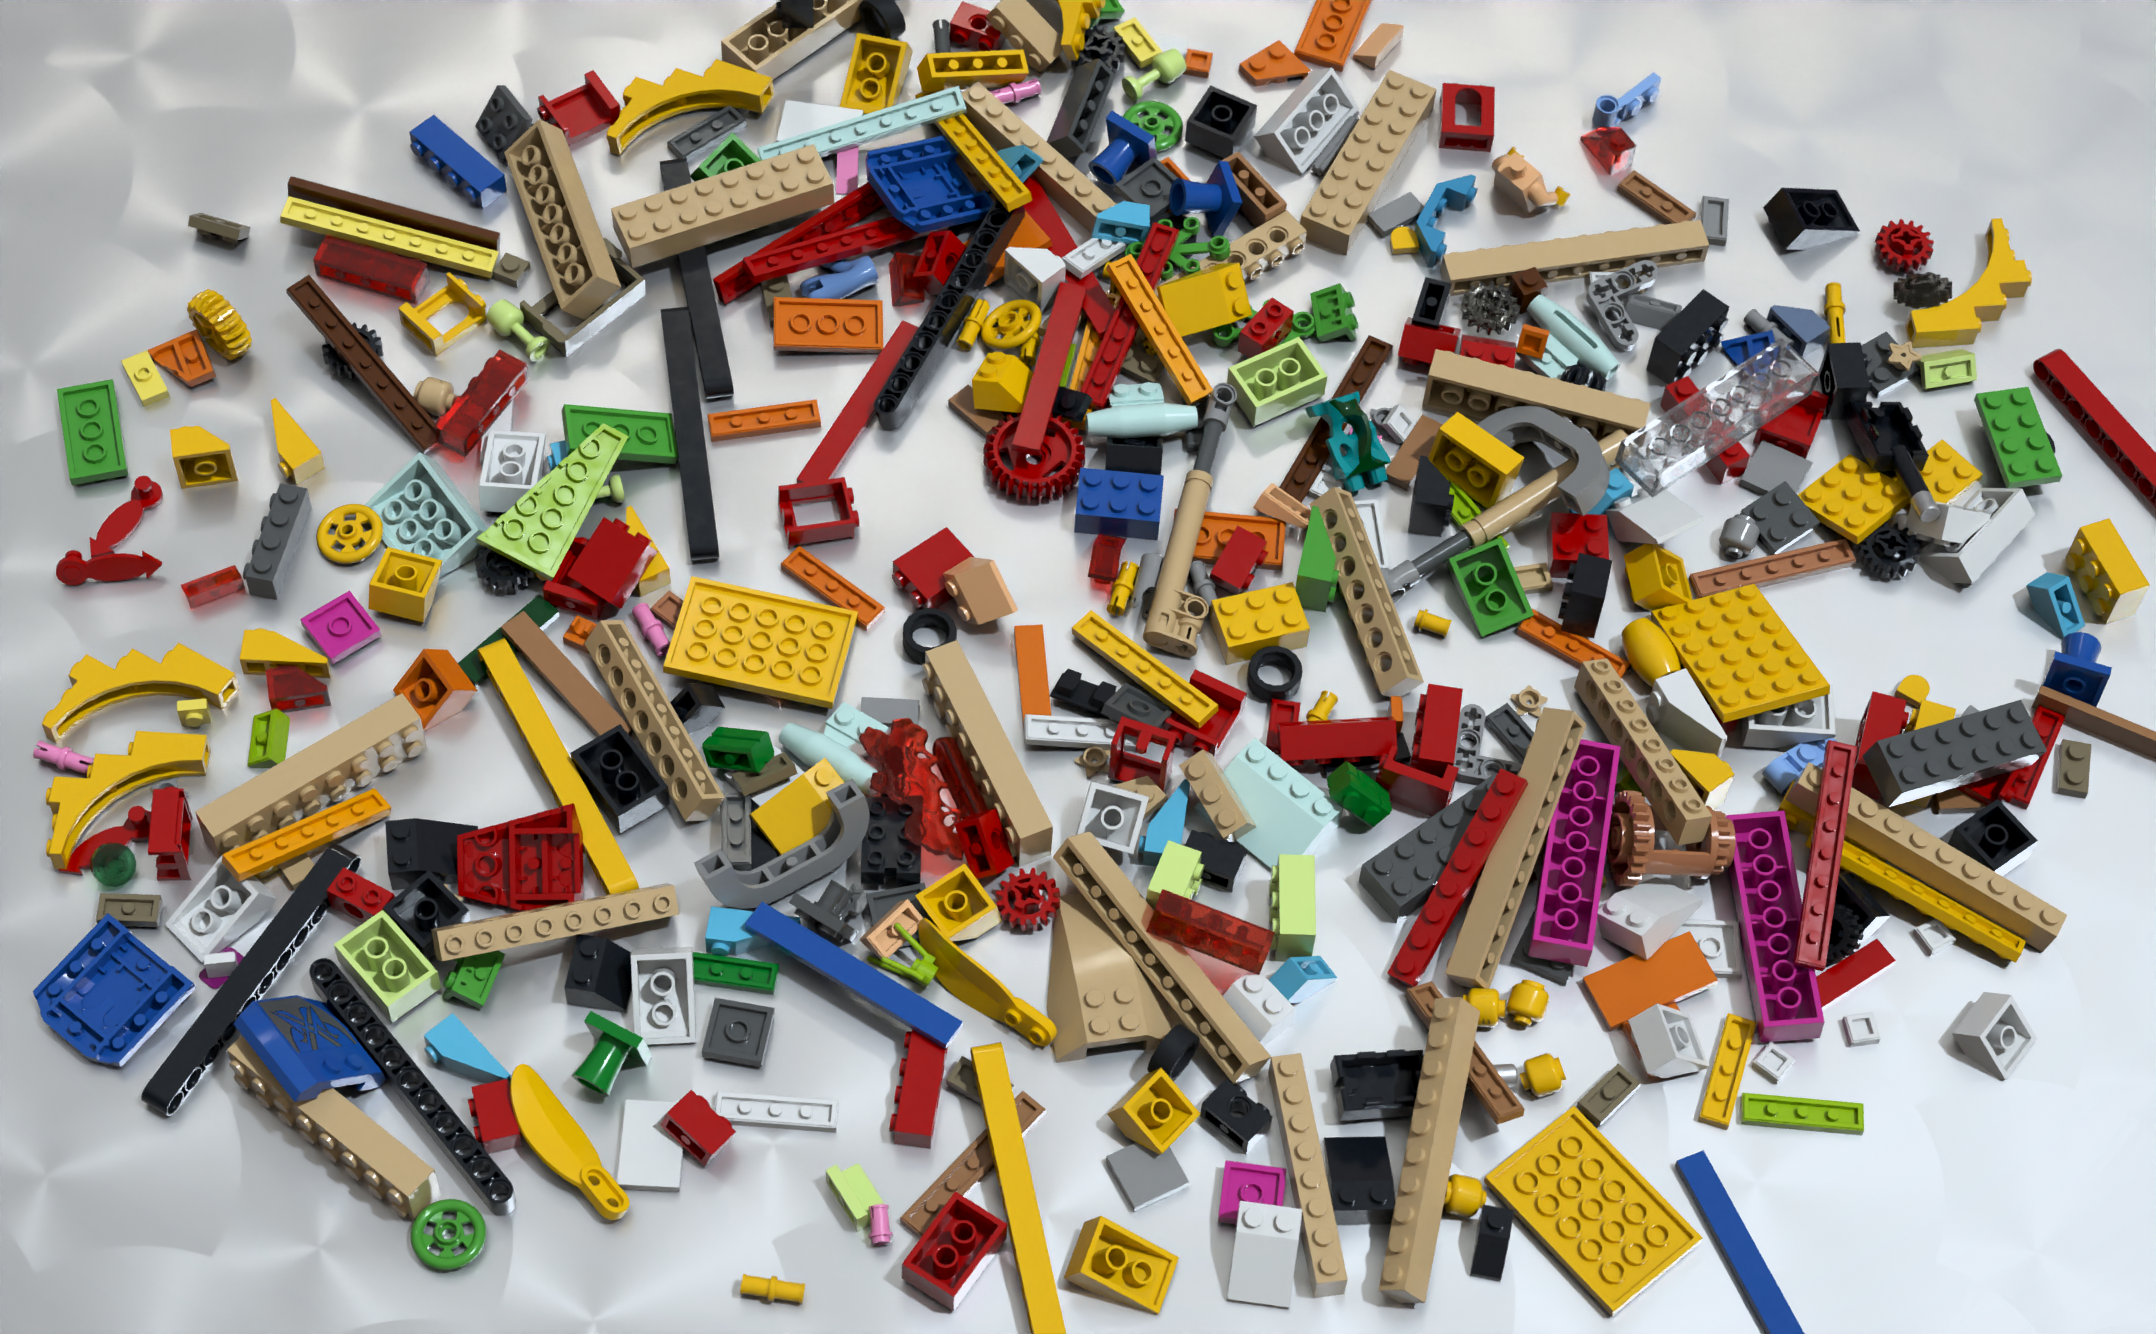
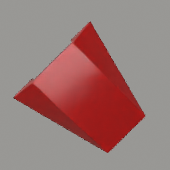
M574 803L457 835L458 895L521 911L582 900L584 893L583 832Z

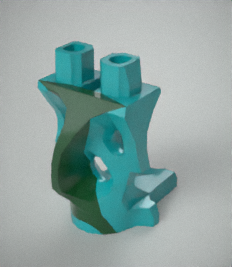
M1359 391L1305 408L1309 418L1321 416L1328 422L1330 438L1326 439L1325 442L1333 462V477L1335 480L1342 479L1348 492L1365 488L1361 473L1365 471L1371 485L1388 480L1385 465L1391 463L1388 454L1377 437L1376 427L1371 420H1368L1367 414L1363 412L1358 404L1360 402ZM1343 423H1348L1352 426V434L1347 435L1343 432ZM1340 447L1346 450L1347 454L1345 456L1341 455Z

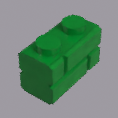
M717 727L711 734L712 736H709L702 744L707 765L710 768L759 773L764 768L765 763H768L774 756V749L767 731Z
M1344 762L1328 776L1327 784L1328 788H1330V799L1370 827L1376 826L1392 811L1389 791L1362 771L1356 770V767L1349 762Z

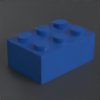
M1080 468L1074 533L1158 540L1164 476Z

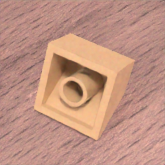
M969 557L943 573L947 581L945 582V587L948 593L955 598L959 606L957 607L958 614L963 621L980 625L1018 611L994 560Z

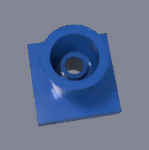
M1111 111L1106 117L1109 145L1088 166L1092 174L1100 182L1108 187L1115 188V184L1122 180L1133 161L1143 165L1151 158H1157L1155 136Z
M1219 161L1206 183L1192 182L1181 178L1175 179L1169 194L1170 208L1175 216L1205 213L1213 237L1224 235L1243 203L1228 161Z
M2074 632L2066 635L2061 641V653L2055 651L2041 685L2097 707L2112 667L2096 663L2101 652L2099 640L2083 632Z

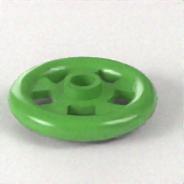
M1156 101L1140 102L1130 107L1123 115L1125 119L1157 138L1155 142L1156 152L1171 148L1181 138L1183 132L1182 119L1172 107ZM1144 112L1148 114L1141 119L1137 116ZM1161 113L1168 118L1166 120H1163L1157 115ZM1165 127L1172 129L1170 135L1163 134Z
M444 1199L428 1205L418 1214L411 1229V1245L417 1257L426 1265L440 1270H453L469 1264L479 1255L486 1240V1225L480 1212L471 1204L457 1199ZM443 1212H457V1219L443 1220ZM428 1222L436 1224L433 1235L423 1233ZM471 1222L474 1233L465 1235L462 1225ZM448 1232L455 1234L451 1239L443 1238ZM433 1243L440 1249H443L438 1256L428 1250ZM463 1243L467 1249L455 1256L451 1250Z

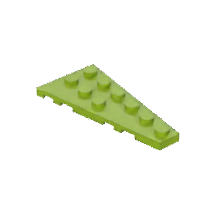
M603 423L568 457H565L556 468L525 493L505 514H502L485 532L483 531L476 538L475 542L552 581L629 436Z

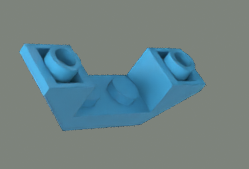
M1468 175L1436 184L1418 217L1415 233L1420 246L1419 250L1428 267L1433 268L1437 259L1442 260L1447 250V245L1444 244L1446 233L1435 229L1438 213L1443 214L1446 206L1463 211L1468 202L1472 203L1477 193V188L1474 187L1476 176Z

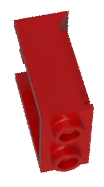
M845 477L778 486V508L788 550L796 544L846 537L855 538V527H859V515L857 510H852L851 504H854L852 487L847 488ZM836 500L840 517L839 521L797 526L793 506Z
M1122 716L1111 742L1108 778L1123 783L1149 776L1165 792L1172 774L1173 753L1177 733ZM1126 735L1138 738L1136 752L1139 754L1147 752L1150 742L1165 746L1166 749L1161 763L1125 752Z
M176 787L153 789L148 855H159L156 858L157 881L191 880L188 871L191 820H193V816L184 789Z

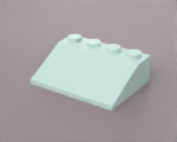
M421 452L408 462L365 504V506L370 507L379 515L383 524L382 540L388 547L443 560L439 578L478 556V549H485V546L475 542V540L483 531L485 532L488 529L439 463Z
M1256 738L1235 756L1223 772L1256 825V828L1234 842L1247 850V853L1270 871L1272 865H1277L1279 854L1310 855L1340 826L1343 807L1331 800L1328 795ZM1200 801L1195 807V811L1215 826Z

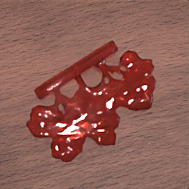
M910 718L893 720L890 735L881 730L867 727L865 732L860 735L859 741L868 756L875 758L884 765L883 770L872 774L870 788L878 793L887 794L890 800L899 805L909 804L913 809L911 816L905 821V838L916 845L923 846L928 852L936 856L946 854L952 860L962 861L964 851L958 833L953 832L954 824L961 821V818L964 819L971 814L986 811L988 808L954 738L951 736L937 738L933 743L931 754L925 747L928 739L927 730L913 724ZM922 753L927 758H919L917 755ZM937 764L945 782L939 780L931 771L932 766ZM948 788L957 808L953 809L942 801L940 797L941 789ZM941 807H946L949 811L944 812ZM952 814L955 816L951 817L954 823L948 827L944 824V819Z

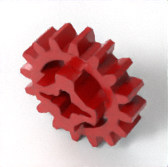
M1900 219L1897 225L1893 221H1889L1888 227L1883 225L1880 233L1877 234L1874 250L1879 252V260H1887L1885 263L1886 267L1893 264L1895 265V271H1898L1900 267L1904 268L1906 273H1909L1910 267L1918 271L1921 265H1927L1934 250L1932 249L1934 240H1928L1930 232L1923 233V226L1914 227L1912 220L1909 224H1904L1903 219Z
M1021 868L1019 876L1016 877L1014 874L1009 873L1010 881L1000 882L1002 890L996 891L998 900L996 905L998 911H1001L1002 920L1009 919L1011 928L1020 924L1021 931L1025 932L1027 925H1031L1032 929L1037 931L1038 923L1048 926L1047 917H1057L1055 909L1061 907L1060 899H1058L1061 897L1060 890L1055 888L1056 882L1054 878L1047 880V872L1043 871L1040 875H1036L1035 868H1032L1030 874H1025L1024 869ZM1043 891L1048 895L1047 901L1044 899ZM1010 898L1012 899V901H1013V903H1014V908H1013V909H1012L1011 906L1009 905V899H1010Z

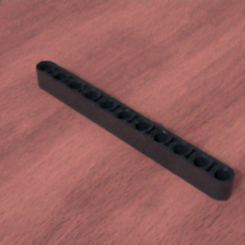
M686 158L660 161L664 191L691 183ZM703 245L678 253L677 257L706 399L734 395L708 260L705 246Z
M996 198L875 400L874 408L882 428L893 430L903 423L1024 219V205L1008 212Z
M688 307L661 309L691 561L719 558Z
M336 843L331 844L147 1083L141 1096L143 1102L168 1116L175 1113L238 1030L234 1025L238 1016L253 1001L261 1000L329 910L331 905L326 890L344 867L354 873L358 871L361 864V857Z
M320 958L314 961L309 968V974L313 988L323 1002L328 1004L340 1021L361 1044L383 1072L389 1085L488 1209L498 1216L510 1214L516 1206V1198L513 1185L337 965L327 958ZM323 975H331L325 980L319 979ZM348 996L346 1000L336 1001L338 997ZM356 1018H365V1020H363L360 1023L353 1022ZM375 1039L383 1040L379 1044H370ZM392 1061H400L396 1066H388ZM411 1082L418 1083L416 1087L405 1088ZM428 1104L436 1105L431 1110L422 1109L424 1106ZM446 1126L453 1127L448 1133L440 1132ZM468 1148L472 1150L466 1155L458 1154L462 1149ZM478 1172H490L486 1177H476ZM500 1193L508 1195L503 1200L494 1199V1197Z

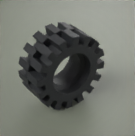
M1834 906L1832 921H1836L1842 926L1843 938L1837 944L1829 942L1828 959H1843L1846 956L1853 955L1855 953L1853 950L1859 949L1861 946L1858 940H1863L1864 935L1859 934V930H1863V924L1857 923L1860 920L1859 916L1852 915L1854 911L1850 908L1845 909V906Z

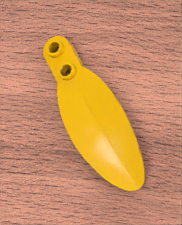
M927 918L920 920L918 928L920 944L927 953L936 958L933 964L939 967L935 976L948 991L978 1012L1013 1027L1035 1045L1044 1047L1053 1041L1057 1036V1029L1049 1018L1021 998L1014 997L1002 982L957 947Z
M527 1064L518 1065L511 1076L510 1098L517 1124L529 1146L549 1168L569 1183L577 1186L603 1217L610 1220L622 1218L629 1207V1198L609 1172L602 1167L598 1153L587 1135L544 1080Z

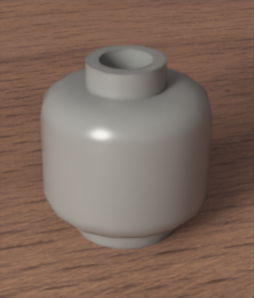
M1737 514L1725 521L1719 542L1726 549L1725 553L1727 555L1741 558L1742 555H1748L1754 551L1760 534L1759 527L1755 524L1754 519L1746 515Z

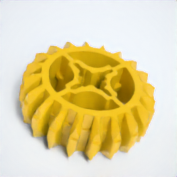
M207 289L195 295L188 302L187 311L193 326L198 330L203 340L219 353L222 358L226 357L232 361L242 356L251 347L252 338L250 337V331L246 328L247 324L243 322L242 316L236 312V309L222 295L214 290Z

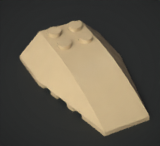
M1082 893L1059 897L1061 907L1056 909L1057 917L1054 923L1046 1008L1048 1018L1057 1029V1036L1052 1041L1056 1063L1086 1059L1087 1048L1144 1041L1146 1051L1156 1050L1163 1038L1173 1028L1167 1000Z

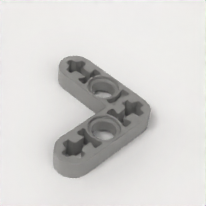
M1650 260L1639 261L1592 282L1586 293L1587 302L1613 345L1620 351L1632 350L1637 343L1639 334L1619 300L1644 290L1655 283L1659 269ZM1644 270L1645 273L1650 272V277L1648 278L1647 275L1640 276L1641 271ZM1617 279H1625L1629 282L1630 287L1621 289L1616 285L1615 281ZM1595 290L1599 293L1605 292L1603 298L1600 295L1595 296ZM1610 310L1615 311L1619 314L1620 318L1617 321H1610L1606 318L1605 313ZM1622 333L1625 337H1631L1629 342L1626 339H1620Z
M1475 704L1464 706L1460 712L1453 765L1459 768L1456 781L1479 785L1489 778L1484 772L1487 768H1495L1498 771L1502 768L1517 775L1521 770L1522 763L1479 755L1486 715L1484 710ZM1469 715L1475 716L1473 729L1468 728ZM1470 738L1476 745L1473 748H1465L1461 745L1460 740ZM1463 757L1468 758L1466 771H1461L1460 767Z

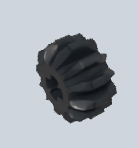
M1567 366L1560 378L1561 381L1585 385L1589 388L1605 392L1607 380L1600 373L1585 366Z

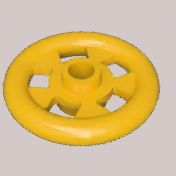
M1022 299L1000 305L983 322L984 328L981 329L983 342L990 348L997 350L1011 349L1025 343L1037 332L1041 324V310L1034 302ZM1031 315L1030 320L1025 321L1023 319L1024 317ZM998 321L999 326L994 327L995 323ZM999 334L1004 336L1002 339L996 338Z
M347 504L337 507L329 512L319 524L316 534L318 548L326 558L336 563L350 564L361 561L371 555L379 546L383 536V524L379 515L368 506ZM356 515V520L345 521V516ZM370 522L372 529L364 532L362 524ZM332 525L338 526L335 535L328 534ZM364 540L366 544L360 549L355 550L354 547ZM336 542L344 546L340 552L332 548Z

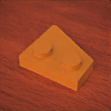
M1280 40L1239 64V71L1254 86L1287 82L1288 78L1301 76L1302 80H1304L1311 72Z
M197 329L148 350L149 355L155 362L190 387L216 377Z

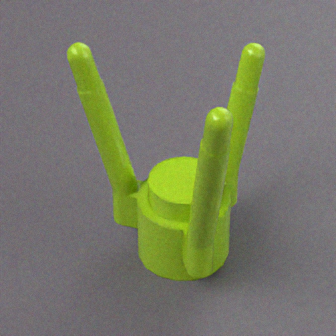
M895 923L894 927L923 957V960L916 958L911 968L886 957L877 959L868 956L867 961L912 979L927 988L939 967L933 964L936 958L927 953L899 923Z

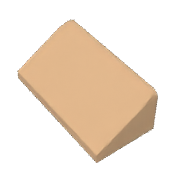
M1381 23L1353 54V58L1375 69L1401 40L1404 26Z
M908 899L899 901L859 940L880 959L882 957L889 958L907 941L894 927V924L899 923L912 936L918 930L920 920L923 917Z

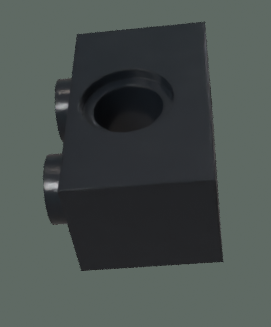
M1227 1079L1207 1097L1201 1106L1200 1117L1245 1154L1259 1142L1271 1127L1272 1116L1270 1111L1263 1104L1255 1103L1251 1100L1241 1086L1232 1084ZM1234 1111L1242 1112L1245 1116L1238 1118L1233 1116L1231 1113Z

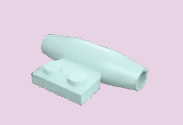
M1542 294L1532 300L1527 311L1541 329L1550 331L1542 359L1517 352L1516 354L1539 375L1560 379L1566 367L1577 365V362L1588 369H1593V371L1600 373L1606 380L1610 379L1620 367L1619 361L1603 341L1572 313Z
M1151 382L1113 386L1107 400L1109 408L1085 414L1087 436L1117 439L1156 437L1195 429L1198 426L1196 406L1164 403L1161 384Z
M843 702L826 721L824 734L794 723H788L782 729L779 742L809 767L812 768L826 757L844 782L853 779L862 793L871 796L876 795L884 784V776L863 757L876 752L891 734L890 729L851 705Z

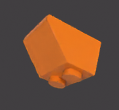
M423 649L393 689L397 696L403 693L421 717L423 731H427L461 712L478 691L450 652L443 649Z

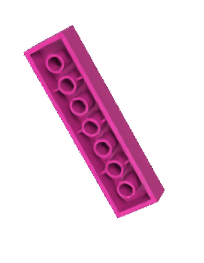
M1583 739L1579 743L1545 836L1528 956L1584 967L1588 966L1593 951L1621 746Z
M1785 811L1726 815L1725 818H1729L1732 821L1735 829V854L1729 866V873L1760 1043L1820 1038L1824 1026V1017L1815 969L1793 965L1802 900Z

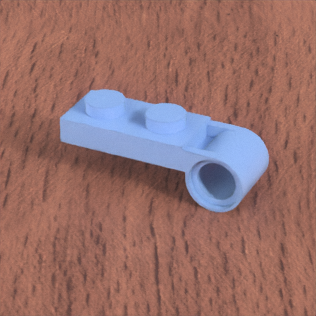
M1653 72L1619 99L1611 95L1600 96L1596 101L1592 118L1593 124L1599 129L1608 130L1620 121H1624L1630 115H1636L1643 105L1647 102H1653L1659 95L1661 77Z
M1829 738L1800 743L1774 759L1764 769L1762 775L1781 795H1786L1792 781L1797 779L1808 762L1818 768L1823 766L1826 742L1828 740H1836Z

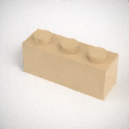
M1001 0L986 15L992 26L1008 39L1013 48L1017 50L1024 49L1027 62L1039 73L1063 51L1061 46L1062 37L1027 0Z
M1201 750L1179 765L1223 839L1234 842L1256 828L1255 823L1211 753Z

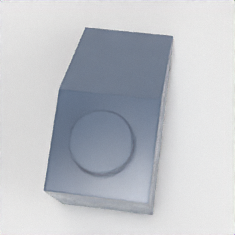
M1773 305L1770 307L1767 316L1769 322H1775L1778 325V329L1790 340L1794 341L1792 350L1801 359L1826 343L1831 328L1822 317H1819L1810 309Z

